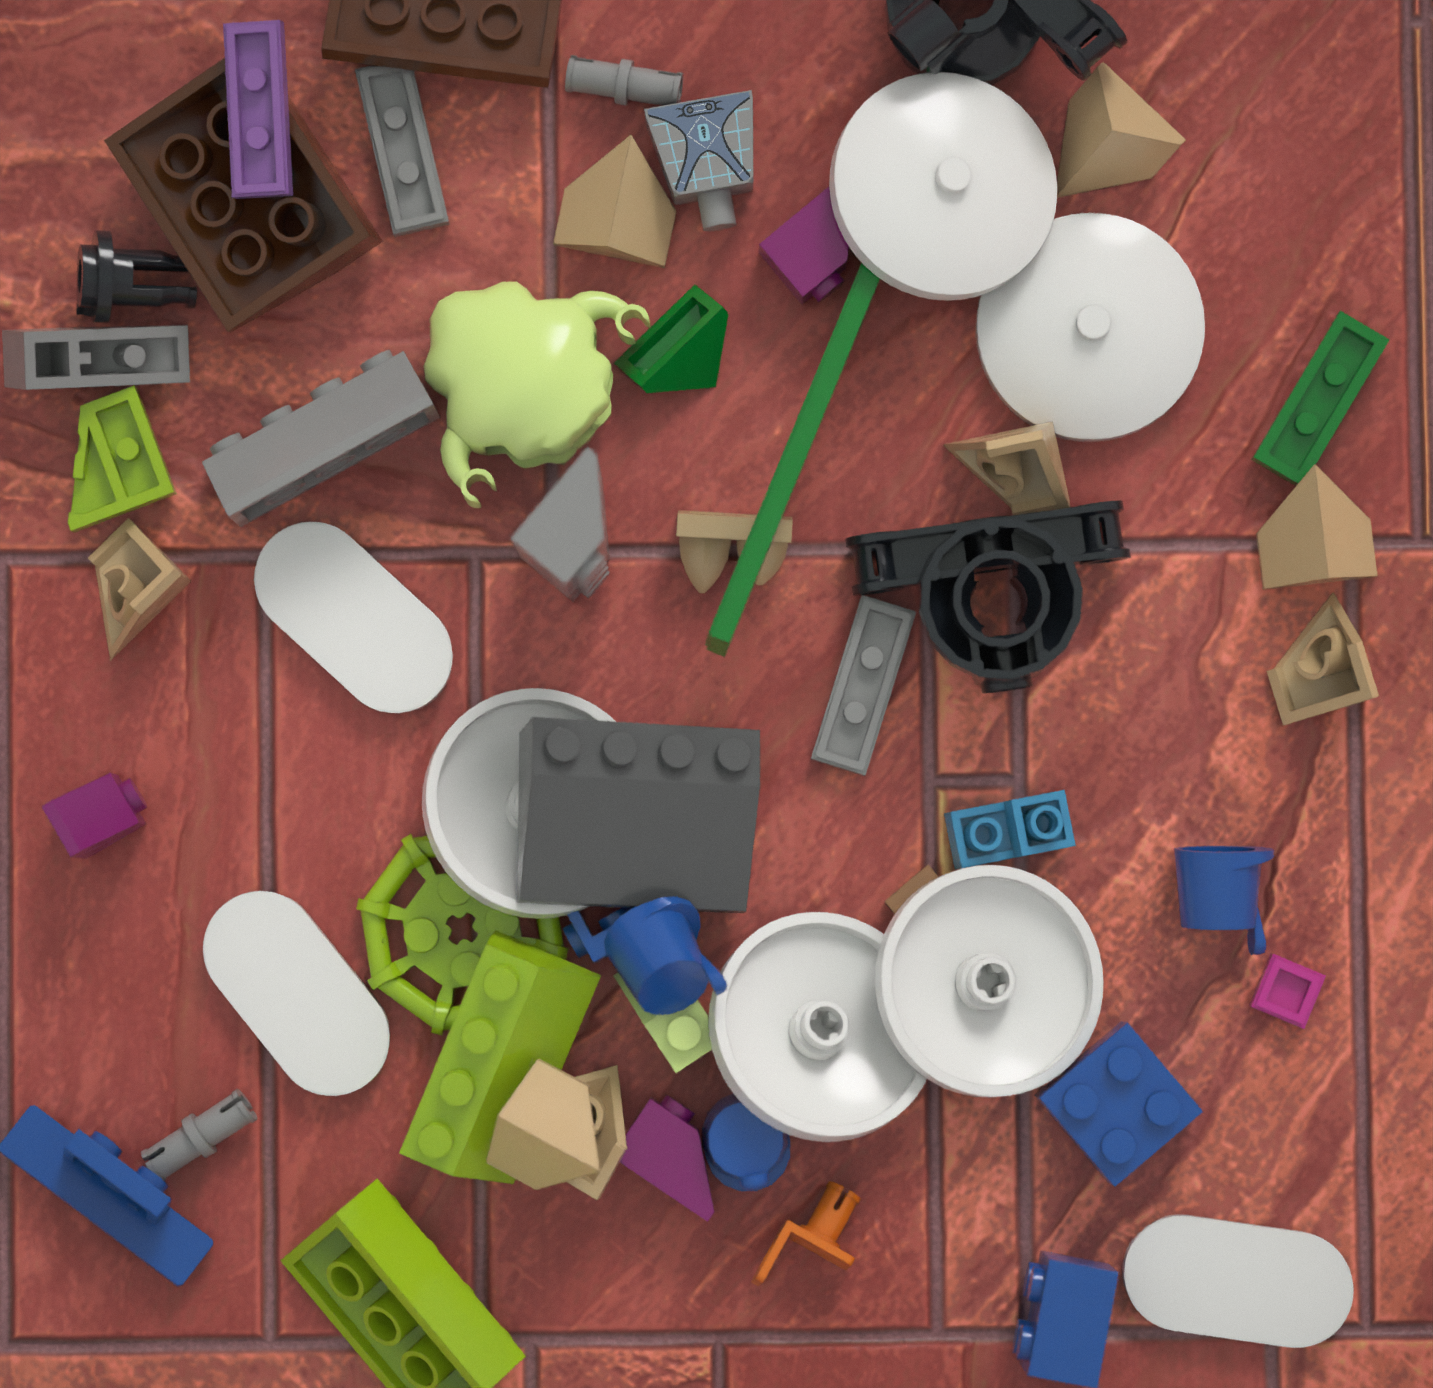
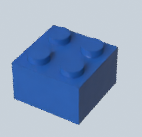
M1123 1021L1119 1022L1078 1057L1065 1071L1034 1095L1106 1181L1114 1187L1203 1112L1127 1022Z
M1042 1250L1040 1251L1038 1263H1028L1023 1285V1296H1026L1027 1301L1031 1302L1028 1320L1018 1319L1012 1345V1353L1016 1354V1359H1020V1365L1028 1376L1098 1388L1119 1274L1109 1263Z

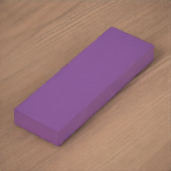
M281 20L223 23L232 198L293 196L284 22Z

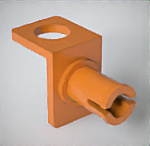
M828 1181L826 1190L807 1225L800 1224L798 1226L789 1220L781 1225L751 1283L760 1286L764 1282L787 1238L844 1270L850 1268L855 1258L841 1250L837 1240L856 1205L860 1203L861 1198L849 1190L848 1193H845L837 1210H834V1205L844 1187L835 1182Z

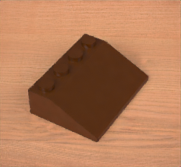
M223 58L104 141L227 332L231 333L336 274L383 241L289 96L293 196L232 198L225 58Z

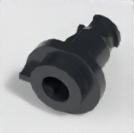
M102 230L94 231L92 245L80 244L77 260V315L89 316L92 322L108 323L112 305L162 307L172 303L185 304L186 308H195L197 287L133 285V271L189 273L178 255H172L161 250L113 249L111 232Z

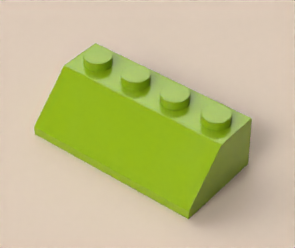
M495 930L484 947L399 1154L450 1176L514 1184L515 1178L486 1163L497 1116L538 1059L562 1070L601 975Z
M378 1178L280 1260L386 1388H492L526 1357L513 1341L509 1332L501 1327L476 1297L472 1288L460 1278L439 1253L436 1245L424 1235L403 1210L399 1201L388 1192Z

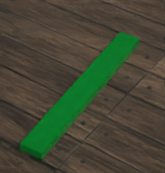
M861 263L708 632L705 642L706 650L725 657L881 280L867 269L863 263Z

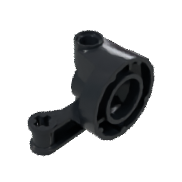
M887 0L885 6L888 36L904 64L917 74L956 73L994 85L1017 72L1036 47L1037 41L1041 37L1068 70L1078 79L1084 81L1091 75L1090 68L1113 47L1120 49L1128 43L1125 33L1117 22L1101 6L1091 0H994L987 13L978 18L966 19L963 22L962 29L959 31L948 15L939 7L940 0ZM1094 36H1097L1086 47L1081 49V47L1084 46L1090 39H1092Z
M1123 501L1098 502L1064 509L1012 516L987 517L960 523L848 537L845 539L846 547L853 549L857 584L852 586L853 595L880 594L920 585L919 614L929 642L950 666L971 675L975 685H981L983 694L1033 687L1032 678L1037 677L1051 661L1067 648L1081 620L1083 587L1075 565H1093L1131 558L1130 549L1123 547L1119 513L1124 510ZM1099 521L1101 522L1104 545L1101 540ZM871 551L875 552L878 576L874 574ZM1012 569L1013 577L1009 580L1010 585L1018 592L1021 600V611L1015 624L1020 625L1021 633L993 637L985 636L982 634V629L985 626L974 617L970 606L971 597L979 582L974 581V575Z

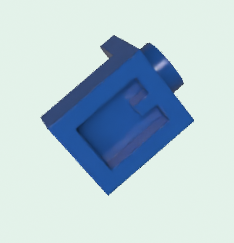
M621 908L598 921L603 931L593 936L580 911L567 914L571 924L562 929L577 957L581 958L589 954L593 963L608 957L605 953L604 945L608 930L621 915L631 909Z

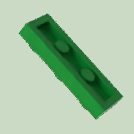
M1340 310L1251 460L1297 486L1312 466L1318 462L1390 339Z

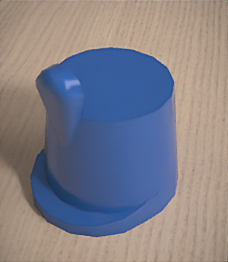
M1187 846L1174 848L1181 927L1201 930L1248 929L1247 944L1249 953L1251 955L1265 953L1266 939L1258 908L1262 863L1274 858V849L1254 846Z
M661 897L638 905L621 915L609 928L604 941L606 955L645 1012L654 1015H669L684 1010L699 999L705 992L708 982H710L716 996L727 990V982L723 975L700 952L696 941L701 927L700 915L689 900L680 897Z
M734 1093L721 1098L708 1111L702 1125V1147L712 1174L725 1186L738 1191H758L772 1185L784 1173L790 1159L789 1134L781 1132L763 1122L751 1113Z

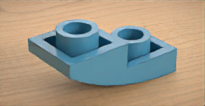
M1065 790L944 813L955 870L1076 846Z

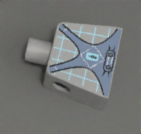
M752 90L644 109L646 127L674 204L679 205L698 201L703 231H717L736 226L732 195L753 191Z

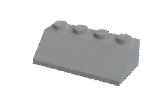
M390 350L383 351L360 365L363 371L361 375L344 384L340 377L332 379L314 389L310 393L313 401L293 411L290 405L281 407L260 420L263 428L244 439L240 433H235L211 446L210 451L213 456L202 461V464L228 517L242 527L439 419L440 416L404 351L395 356L392 355Z
M588 447L510 538L520 558L572 602L580 593L589 599L610 574L608 571L609 567L606 566L610 556L603 478L597 454Z

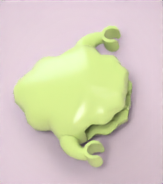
M500 282L484 290L458 291L437 302L430 317V350L423 366L425 381L437 393L448 400L446 411L447 429L441 440L440 453L448 476L461 489L468 505L473 508L482 507L478 499L469 493V488L475 482H485L492 490L497 491L494 478L488 471L479 468L470 469L469 456L471 452L479 455L507 454L515 464L522 468L536 467L545 463L565 465L579 448L591 440L596 430L611 416L610 392L613 385L611 364L603 354L596 350L597 328L594 322L601 318L615 320L619 338L622 342L633 345L636 343L635 338L629 331L623 328V325L628 319L637 318L646 327L650 328L649 316L643 307L635 304L628 305L617 296L602 291L580 292L571 298L537 300L528 289L518 282Z

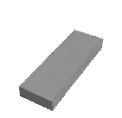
M374 65L355 69L394 237L449 225L414 71Z
M864 595L861 596L811 760L866 776L916 615L915 611Z

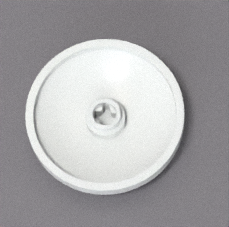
M945 72L937 74L923 73L899 79L883 87L866 100L849 120L838 139L832 156L829 177L831 205L837 225L847 245L863 265L878 278L903 292L917 297L944 301L963 300L989 293L1014 278L1035 257L1045 242L1053 223L1057 204L1056 170L1051 152L1040 129L1029 114L1010 96L998 88L970 76Z
M1103 213L1071 214L1053 219L1048 236L1035 257L1010 281L989 293L981 295L976 315V341L980 362L988 381L1001 401L1015 415L1029 425L1033 426L1053 421L1056 437L1079 442H1098L1121 438L1135 433L1159 419L1176 403L1191 382L1200 361L1205 338V318L1201 295L1193 275L1180 255L1169 243L1147 227L1126 218Z
M541 688L512 690L492 696L470 708L448 729L436 746L425 773L422 789V813L425 830L430 845L446 873L460 888L480 903L494 910L523 918L541 919L566 916L590 906L517 903L519 733L532 717L616 721L596 705L566 692Z
M979 865L962 868L933 879L919 888L902 904L890 921L883 935L876 961L875 989L878 1009L884 1027L899 1053L916 1071L931 1082L950 1091L973 1097L989 1098L1021 1094L1036 1089L1060 1075L1075 1061L1090 1040L1097 1024L1103 999L1104 981L1100 952L1095 937L1081 912L1067 896L1048 881L1032 873L1008 866Z
M806 912L785 916L768 923L750 935L732 953L720 972L727 982V990L716 996L714 990L712 991L708 1019L709 1036L716 1063L724 1080L739 1101L763 1122L781 1132L801 1139L819 1142L846 1141L865 1136L888 1124L904 1111L916 1098L927 1080L899 1053L884 1027L878 1009L875 989L876 961L884 934L872 926L851 917L827 912Z

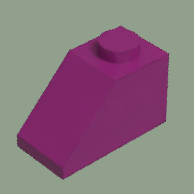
M829 187L759 244L758 253L801 304H804L812 296L818 302L823 301L845 281L840 273L846 269L849 246L841 234L834 217Z
M113 773L102 776L41 806L70 857L88 859L146 825L140 812L146 809L147 805L137 786L131 778L122 782L120 777Z
M666 1095L661 1103L650 1097L626 1133L627 1150L620 1163L708 1222L714 1213V1205L699 1128L690 1123L695 1113L669 1095Z

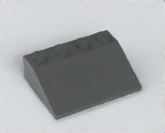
M532 717L519 733L517 903L634 908L661 897H680L689 900L697 911L744 914L747 909L760 792V730Z

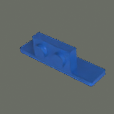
M32 1105L0 1143V1153L177 1287L182 1286L213 1246L212 1238L170 1207L171 1198L164 1194L169 1186L148 1168L140 1166L135 1172L119 1160L118 1157L122 1150L98 1131H94L90 1137L80 1129L73 1134L40 1108Z

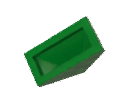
M694 284L614 364L646 393L715 388L729 314L723 306Z

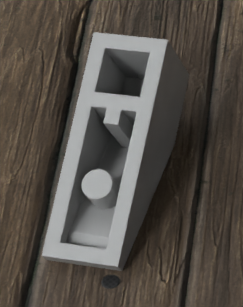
M188 325L2 330L4 387L36 390L190 382Z

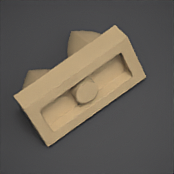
M678 510L676 536H679L681 559L687 576L699 593H706L721 575L728 559L731 540H737L738 557H740L757 515ZM783 516L757 578V585H763L771 579L783 563L788 543H791L792 517Z

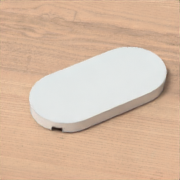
M301 522L279 531L267 542L258 557L254 573L255 591L261 607L274 623L352 695L374 710L397 714L421 709L440 695L448 683L452 668L453 651L448 631L431 610L355 540L335 526L321 522Z
M254 891L241 894L232 898L218 909L208 924L203 941V956L207 971L215 985L285 1073L305 1090L325 1096L349 1094L370 1083L383 1068L388 1054L390 1029L387 1015L378 1000L305 909L291 898L268 891Z
M1184 1214L1168 1215L1147 1225L1133 1238L1125 1252L1122 1266L1124 1287L1138 1312L1151 1323L1161 1328L1178 1332L1290 1348L1309 1347L1325 1341L1342 1326L1350 1312L1353 1301V1279L1348 1264L1341 1253L1326 1240L1314 1234L1297 1230Z

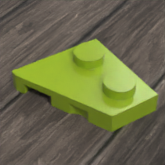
M133 385L80 405L77 432L79 434L78 452L75 454L73 478L75 479L72 508L68 515L70 531L73 533L177 494L137 387Z

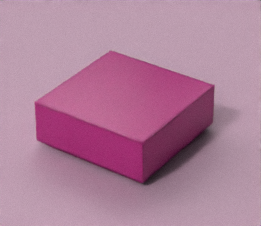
M1270 953L1249 1007L1305 1029L1326 975Z

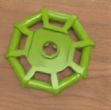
M409 834L401 839L402 847L365 898H358L356 910L361 911L371 975L367 982L372 990L378 988L432 1027L431 1033L443 1035L444 1031L451 1029L460 1005L453 1006L455 988L469 986L484 947L495 930L562 959L567 958L569 948L564 947L559 917L536 919L539 939L522 937L518 916L494 910L480 903L460 888L447 873L436 874L433 864L429 859L436 857L427 836L413 837L412 834ZM416 868L426 880L406 909L390 904L389 902L412 870ZM466 913L472 914L476 918L472 925L474 931L478 933L476 939L473 942L462 939L458 945L453 943L449 939L452 934L451 927L447 925L449 918L454 915L461 919ZM385 918L403 921L404 940L408 955L394 962L391 960ZM413 966L419 968L442 985L437 1001L432 1000L401 976Z

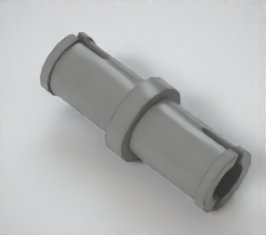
M571 55L566 71L565 91L612 97L615 104L627 106L629 100L664 106L680 103L684 74L682 72L673 73L634 66V61L628 59H621L620 64Z
M236 1089L231 1095L199 1116L191 1113L181 1120L182 1127L150 1148L141 1151L142 1159L145 1161L149 1160L145 1163L146 1167L165 1181L168 1176L200 1155L205 1158L211 1156L217 1151L216 1145L250 1122L253 1123L257 1120L256 1113L253 1110L249 1111L253 1108L246 1096L239 1089Z

